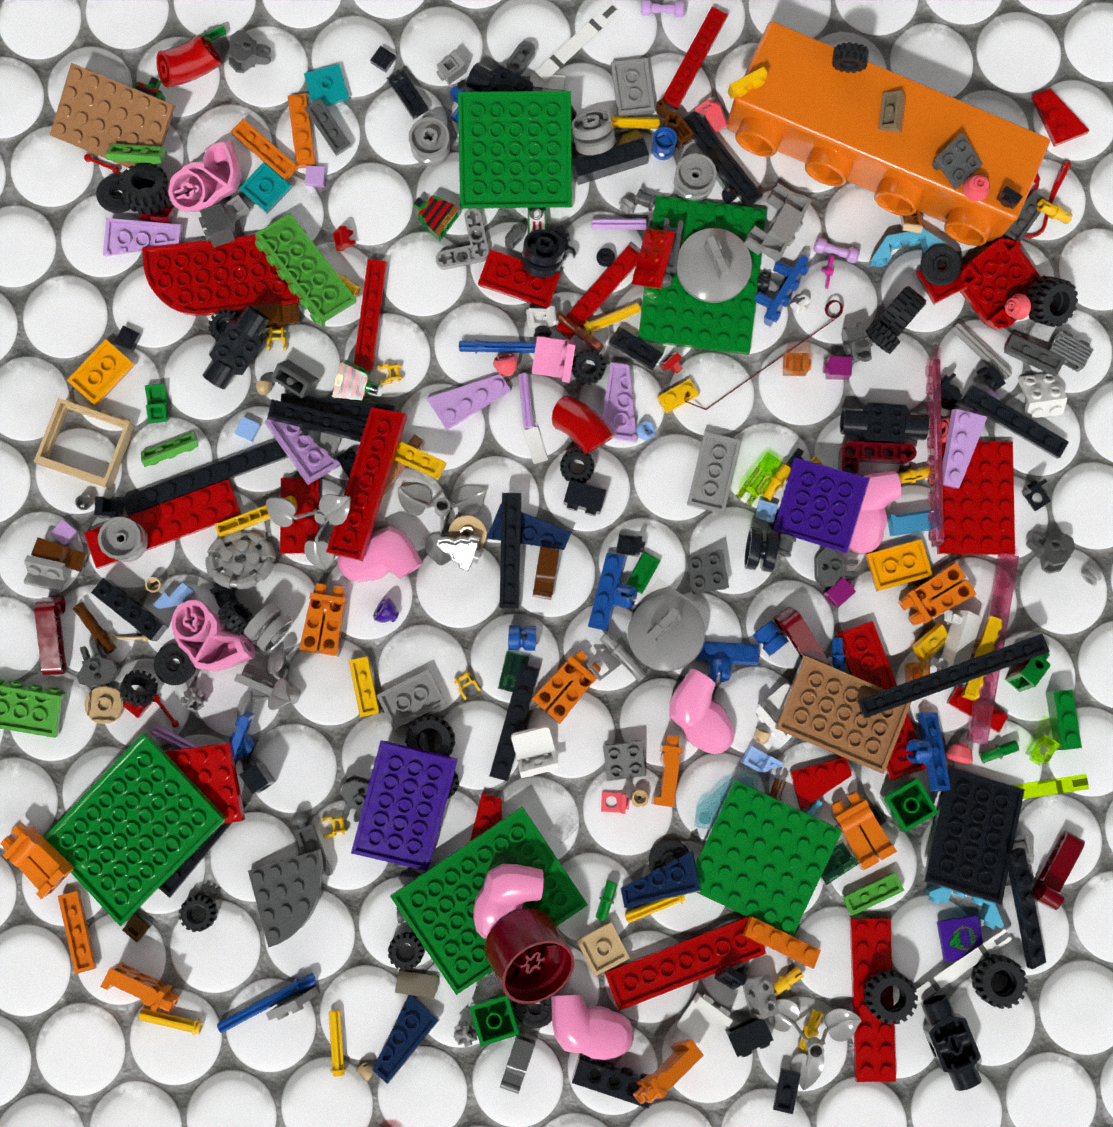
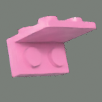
M537 336L532 373L559 377L562 379V382L570 383L575 341Z

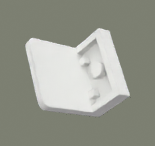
M1043 373L1019 377L1018 382L1027 400L1023 415L1031 419L1063 414L1067 396L1057 376Z
M788 683L781 686L755 709L757 718L762 723L765 722L769 727V732L780 740L786 737L787 733L775 729V725L791 688V685Z
M544 725L511 735L521 778L559 769L549 726Z
M697 993L677 1022V1027L703 1047L710 1048L725 1025L729 1027L733 1020L730 1016L731 1012L723 1006L719 1008L714 1005V1000L708 995L704 994L702 996Z

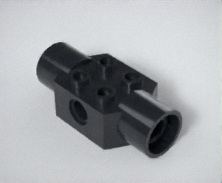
M477 62L471 69L466 82V86L476 92L533 91V82L501 65L491 70Z
M246 305L238 319H229L209 351V356L212 360L202 376L213 385L225 390L234 375H243L263 344V339L260 335L270 319L250 305Z
M868 402L862 409L843 408L841 412L840 434L858 436L860 442L903 444L906 439L926 440L928 436L929 415L910 413L907 405Z
M946 994L936 995L924 1000L921 1006L928 1022L923 1027V1031L937 1066L942 1071L949 1073L953 1086L957 1091L968 1090L979 1085L982 1080L975 1064L979 1061L981 1055L966 1018L958 1013H954Z

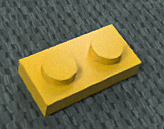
M762 67L731 83L727 92L731 99L744 96L748 90L761 87L766 80V69Z
M690 378L657 397L665 414L686 404L684 398L687 392L690 394L689 397H686L688 402L699 396Z
M943 624L935 625L912 645L920 662L925 663L945 645L948 633Z

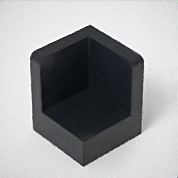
M95 497L94 516L109 519L123 517L124 503L122 499Z

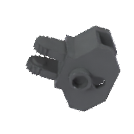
M238 30L230 36L229 65L235 72L245 73L249 68L255 67V64L267 65L271 62V57L268 56L271 53V48L266 45L257 44V40H253L246 31Z
M858 322L854 328L848 329L843 327L841 332L843 348L846 357H852V364L858 361L867 362L872 360L871 346L873 343L871 337L867 336L864 325Z
M1035 531L1032 534L1033 539L1026 542L1027 547L1038 554L1037 558L1040 559L1041 569L1048 574L1060 572L1075 550L1074 540L1067 534L1059 536L1050 535L1048 537L1039 531Z
M824 548L814 559V579L822 588H831L842 577H857L858 572L845 571V565L855 566L858 564V560L845 559V557H840L834 549Z
M96 641L91 643L95 654L92 658L86 646L80 647L84 661H82L83 666L77 675L79 684L99 687L116 680L121 671L119 662L107 659L106 655L102 654L100 646Z
M357 775L341 779L339 789L345 799V807L342 813L343 819L348 818L350 809L353 808L356 809L353 820L359 822L370 779Z

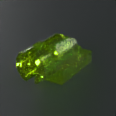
M767 452L740 488L736 497L741 500L744 494L748 492L750 497L745 504L751 507L783 462Z

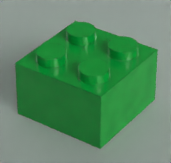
M912 777L880 796L897 828L904 833L939 813L919 778Z
M504 992L470 1003L469 1009L481 1047L519 1035L520 1027L512 1001Z

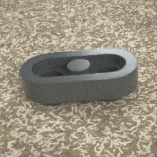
M523 41L517 46L507 60L508 70L518 75L523 74L535 57V46L533 43ZM525 51L529 52L528 55H524L523 53Z

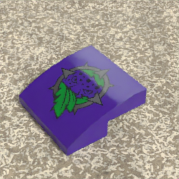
M978 915L937 921L944 962L960 960L983 944Z

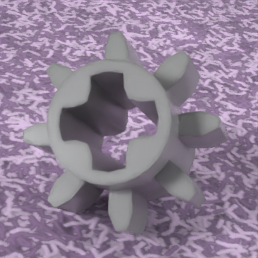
M196 687L188 688L183 692L184 697H181L182 705H185L186 710L191 711L200 710L204 707L203 702L207 701L206 694L202 692V688L198 689Z
M464 1020L454 1027L453 1037L458 1042V1045L464 1044L465 1047H468L477 1040V1033L473 1022L467 1023Z

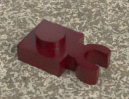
M165 206L163 210L159 209L158 213H154V211L150 212L151 214L149 215L143 213L139 214V217L143 221L151 219V222L170 224L175 214L174 206Z

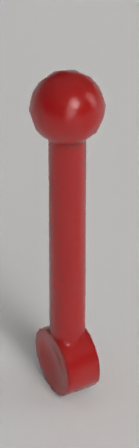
M90 154L84 155L86 162H94L112 170L113 173L119 172V167L110 166L92 158Z
M155 695L153 702H156L172 722V727L177 728L179 722L174 720L161 703L160 696Z

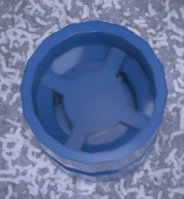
M661 127L655 131L651 147L655 158L668 160L673 156L677 143V135L673 129Z
M772 620L752 635L759 644L763 643V650L768 656L774 654L789 641L783 633L777 632L778 627Z
M509 625L508 650H520V648H523L525 651H535L536 626H525L522 629L519 625ZM524 636L527 639L521 640V637Z

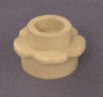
M636 788L634 792H631L630 800H632L634 806L644 807L647 805L649 794L646 790Z

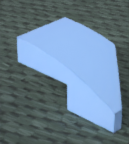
M182 582L171 596L164 592L153 605L158 609L178 606L187 601L195 591Z
M751 745L748 746L740 761L757 772H767L770 769L784 765V763Z

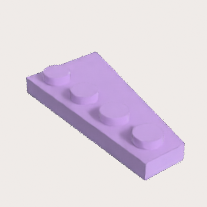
M106 218L103 256L142 251L144 247L181 243L182 226L179 224Z
M610 362L602 418L616 435L612 439L637 443L630 368L626 364Z
M501 374L428 397L427 400L448 431L509 393L511 389Z
M952 409L939 485L952 488L960 487L987 420L986 416Z
M269 419L265 420L266 426L307 485L340 467V463L336 459L331 458L326 450L313 442L314 440L309 435L304 434L300 427Z

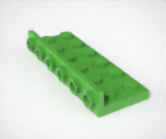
M291 213L255 233L256 247L260 252L263 251L266 254L268 263L276 267L278 276L281 280H285L288 283L290 292L298 296L301 306L305 310L308 309L311 313L310 317L315 324H319L323 328L327 320L356 303L357 299Z
M0 678V729L53 738L57 737L62 700L67 696V692H61L60 688L43 689L41 685L36 684L26 686L23 685V682L19 681L8 683Z

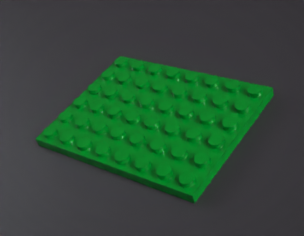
M657 196L654 206L652 230H663L665 218L669 219V225L672 228L677 227L679 220H682L683 228L680 248L692 234L708 228L727 230L737 235L744 242L754 226L764 231L767 209ZM748 249L752 260L750 278L738 295L724 302L709 303L694 298L681 285L677 272L676 274L670 273L673 282L669 287H661V289L644 287L638 338L649 343L749 355L756 305L754 299L757 295V278L759 277L762 252L757 255Z
M145 732L44 838L74 867L71 874L117 924L122 926L227 818Z
M523 806L390 895L456 995L493 971L484 952L486 939L482 938L476 931L473 918L475 898L483 887L489 870L501 864H518L542 869L544 878L542 898L537 901L525 902V909H537L547 913L552 918L556 927L588 906Z

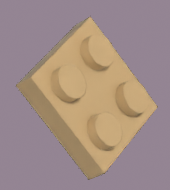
M612 922L577 939V943L595 977L630 959Z

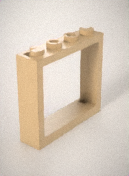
M58 398L34 463L111 490L135 426L130 423V419L123 416L115 418L108 411L101 410V412L95 411V407L88 404L80 406L73 399L66 398V400ZM68 410L123 428L104 478L49 459Z

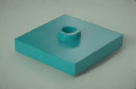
M339 64L304 73L312 103L319 98L325 106L350 100Z
M265 162L239 187V190L266 214L292 189V186Z

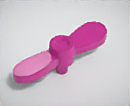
M831 254L828 258V267L821 269V272L826 275L825 289H828L830 276H833L834 273L832 268L834 255Z

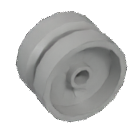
M602 110L585 112L577 116L571 123L576 150L580 154L597 155L614 147L616 143L615 133L612 129V118L608 112Z
M432 117L419 119L412 125L409 131V143L413 157L420 164L433 167L446 161L451 153V141L447 126L442 121Z
M697 153L689 154L680 160L676 167L673 182L674 189L680 198L703 201L710 195L717 175L716 167L712 160L705 155Z
M114 517L106 521L100 528L98 544L102 552L108 557L122 562H132L145 553L148 546V535L145 529L137 522L125 517Z
M273 602L260 610L244 630V634L250 640L258 639L257 646L263 652H267L285 636L294 622L287 614L280 615L281 609Z

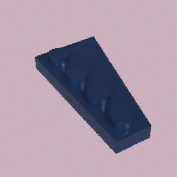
M502 503L499 506L486 539L501 541ZM521 512V544L565 550L572 532Z
M693 851L621 888L624 908L702 891Z
M408 995L397 1022L391 1030L387 1043L383 1047L373 1068V1071L387 1084L390 1083L440 1020L414 995Z

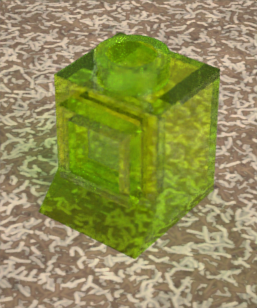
M1037 734L1025 754L1030 756L1029 760L1037 765L1048 764L1061 744L1045 734Z

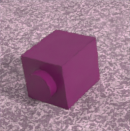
M829 356L826 362H823V373H826V379L848 380L852 376V357Z
M842 577L823 595L835 608H838L856 591L854 590V584L849 579Z

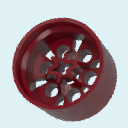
M524 909L513 912L501 919L487 936L484 947L486 959L504 993L514 1002L531 1004L553 996L567 983L573 972L574 956L552 918L541 910Z

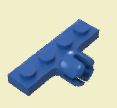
M606 553L588 627L608 631L613 609L616 606L628 609L633 607L635 601L627 596L636 598L637 590L631 585L621 583L626 562L625 556Z
M704 641L703 648L694 661L707 663L708 677L712 681L716 682V677L720 673V682H726L730 679L732 664L758 665L759 645Z
M249 711L238 716L235 722L236 732L229 739L235 767L239 758L245 757L252 752V747L255 744L252 736L248 734L254 717V713Z
M919 713L917 715L921 739L910 740L907 743L905 751L913 752V755H906V757L912 763H923L926 765L930 791L951 790L938 713Z

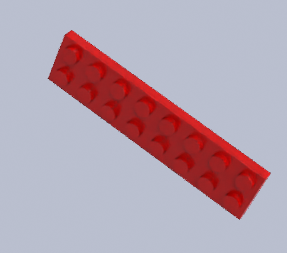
M371 407L344 496H350V511L347 519L342 524L334 525L326 550L327 553L363 562L408 417L405 413Z
M227 479L125 518L137 522L145 529L148 535V546L146 549L148 551L213 527L215 524L242 515L230 480ZM102 526L84 532L97 569L118 562V560L110 558L103 553L98 544V534Z
M873 621L835 634L836 638L843 639V654H846L844 659L850 675L885 690L897 686ZM908 713L886 767L890 781L926 769L925 764L912 763L906 757V755H913V752L905 751L907 743L910 740L917 739Z
M743 917L605 971L618 1010L621 1011L713 975L716 971L726 966L733 967L766 954L764 945L742 935L749 917Z
M849 918L853 1012L861 1018V1022L853 1034L855 1081L896 1082L894 1022L891 1025L885 1021L878 1020L866 1008V1003L863 1001L865 996L863 988L867 987L864 983L866 980H871L869 976L871 974L876 975L878 970L890 969L892 971L890 918ZM893 985L886 987L881 993L880 1001L884 1007L894 1005Z

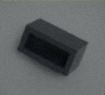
M569 480L563 505H566V508L572 511L584 510L585 514L590 516L600 515L606 490Z
M251 762L243 767L244 772L239 774L252 795L261 793L276 782L264 762Z
M751 1018L725 1030L737 1057L749 1056L752 1054V1050L758 1047L760 1049L766 1048L774 1040L765 1019Z

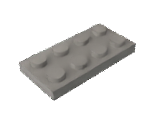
M704 432L687 506L720 514L725 513L742 440Z

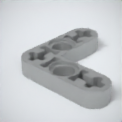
M470 208L464 214L470 245L439 252L436 255V264L440 269L448 270L486 261L489 248L481 213L478 209ZM471 214H474L476 217V226L472 224ZM474 231H480L482 233V237L480 239H474L472 238V233ZM481 244L482 251L484 252L483 256L476 254L478 253L477 245ZM461 252H465L468 255L464 261H460L457 258ZM452 254H454V259H455V262H454V263H453L452 256H451ZM442 257L450 259L447 260V264H443V262L441 261Z

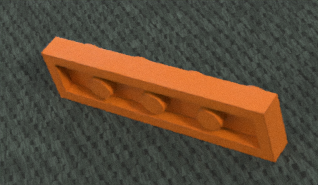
M306 93L288 96L296 165L298 169L306 168V166H316L310 117L305 111V107L308 106Z
M244 119L230 131L237 140L286 181L298 170V166Z
M80 890L59 895L58 900L74 972L78 974L93 970L97 966Z
M751 916L742 934L812 969L815 968L821 952L820 949Z

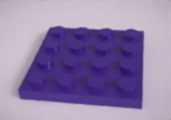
M794 458L773 530L848 553L870 478Z

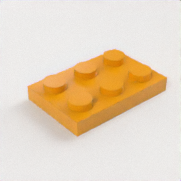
M105 339L67 381L91 403L97 406L135 364Z
M922 539L865 555L876 592L933 576Z

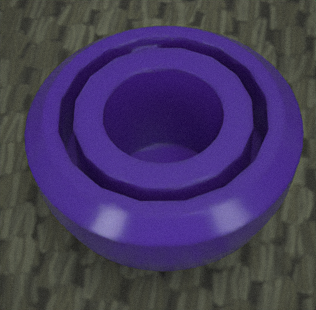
M389 597L384 598L378 604L373 614L374 620L380 623L395 622L399 616L394 602Z

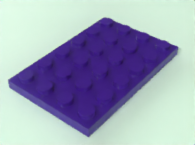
M380 740L351 854L427 871L458 758Z

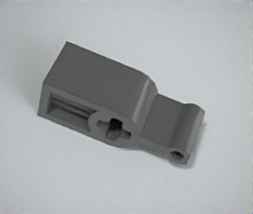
M520 1035L516 1036L500 1088L519 1094L535 1047L534 1040Z

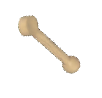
M112 634L109 636L112 642L117 640H143L146 642L149 640L144 635L116 636Z

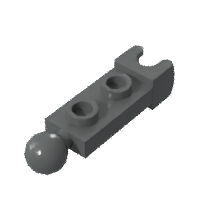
M668 218L664 220L663 230L675 233L661 285L664 288L669 287L673 282L670 273L676 274L683 228L682 220H679L678 226L675 228L670 227Z
M301 810L296 811L293 814L292 820L300 828L294 831L302 854L321 849L324 872L326 876L332 875V868L327 860L314 824L307 826V814Z

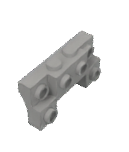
M778 183L766 201L778 210L767 232L765 233L754 226L746 237L744 245L757 255L762 252L777 262L782 258L787 246H790L795 240L793 235L801 228L803 224L801 220L812 200L805 195L792 192Z

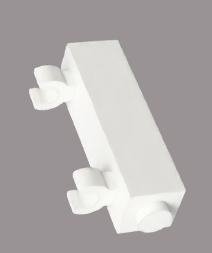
M955 610L953 615L945 614L944 621L951 623L941 658L932 657L931 665L938 667L937 671L970 660L982 621L981 616L964 610Z

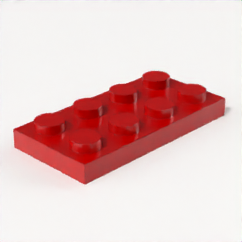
M490 249L478 281V286L546 309L551 304L561 273L558 272L549 278L534 277L523 269L521 259Z
M281 478L280 498L295 497L298 509H296L294 515H301L314 509H319L320 478L307 485L303 478ZM314 514L300 519H293V523L288 527L280 526V554H305V543L309 540L315 541V537L320 529V524L315 521Z

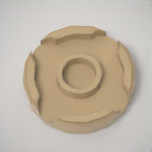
M106 685L96 687L86 697L84 704L85 712L95 723H113L123 714L125 708L123 707L125 704L123 701L124 697H120L121 692L115 687Z

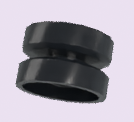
M538 229L528 233L524 239L521 254L523 269L528 274L537 278H549L556 275L561 269L565 251L563 239L557 233L550 230Z
M750 527L745 548V569L755 570L760 561L762 571L773 572L779 544V532L777 530L768 529L763 537L761 528Z

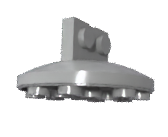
M708 228L692 234L682 244L679 250L676 272L681 285L691 296L704 302L719 303L732 299L744 289L751 275L752 260L747 246L744 245V242L737 235L724 229Z
M673 595L656 596L642 603L633 613L628 626V641L636 658L645 666L657 671H674L689 665L699 655L705 641V625L700 612L689 601Z

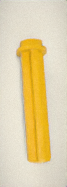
M611 116L613 128H660V118Z
M633 303L590 322L587 320L583 324L584 331L593 335V332L640 313V306L638 303Z
M682 895L647 903L625 912V918L630 923L679 902L683 904V901L686 899Z
M142 1008L139 1013V1020L191 1032L194 1036L200 1034L203 1022H200L199 1019H196V1021L145 1008Z
M340 1010L329 1011L332 1069L330 1072L333 1073L334 1077L345 1075L346 1071L343 1057Z

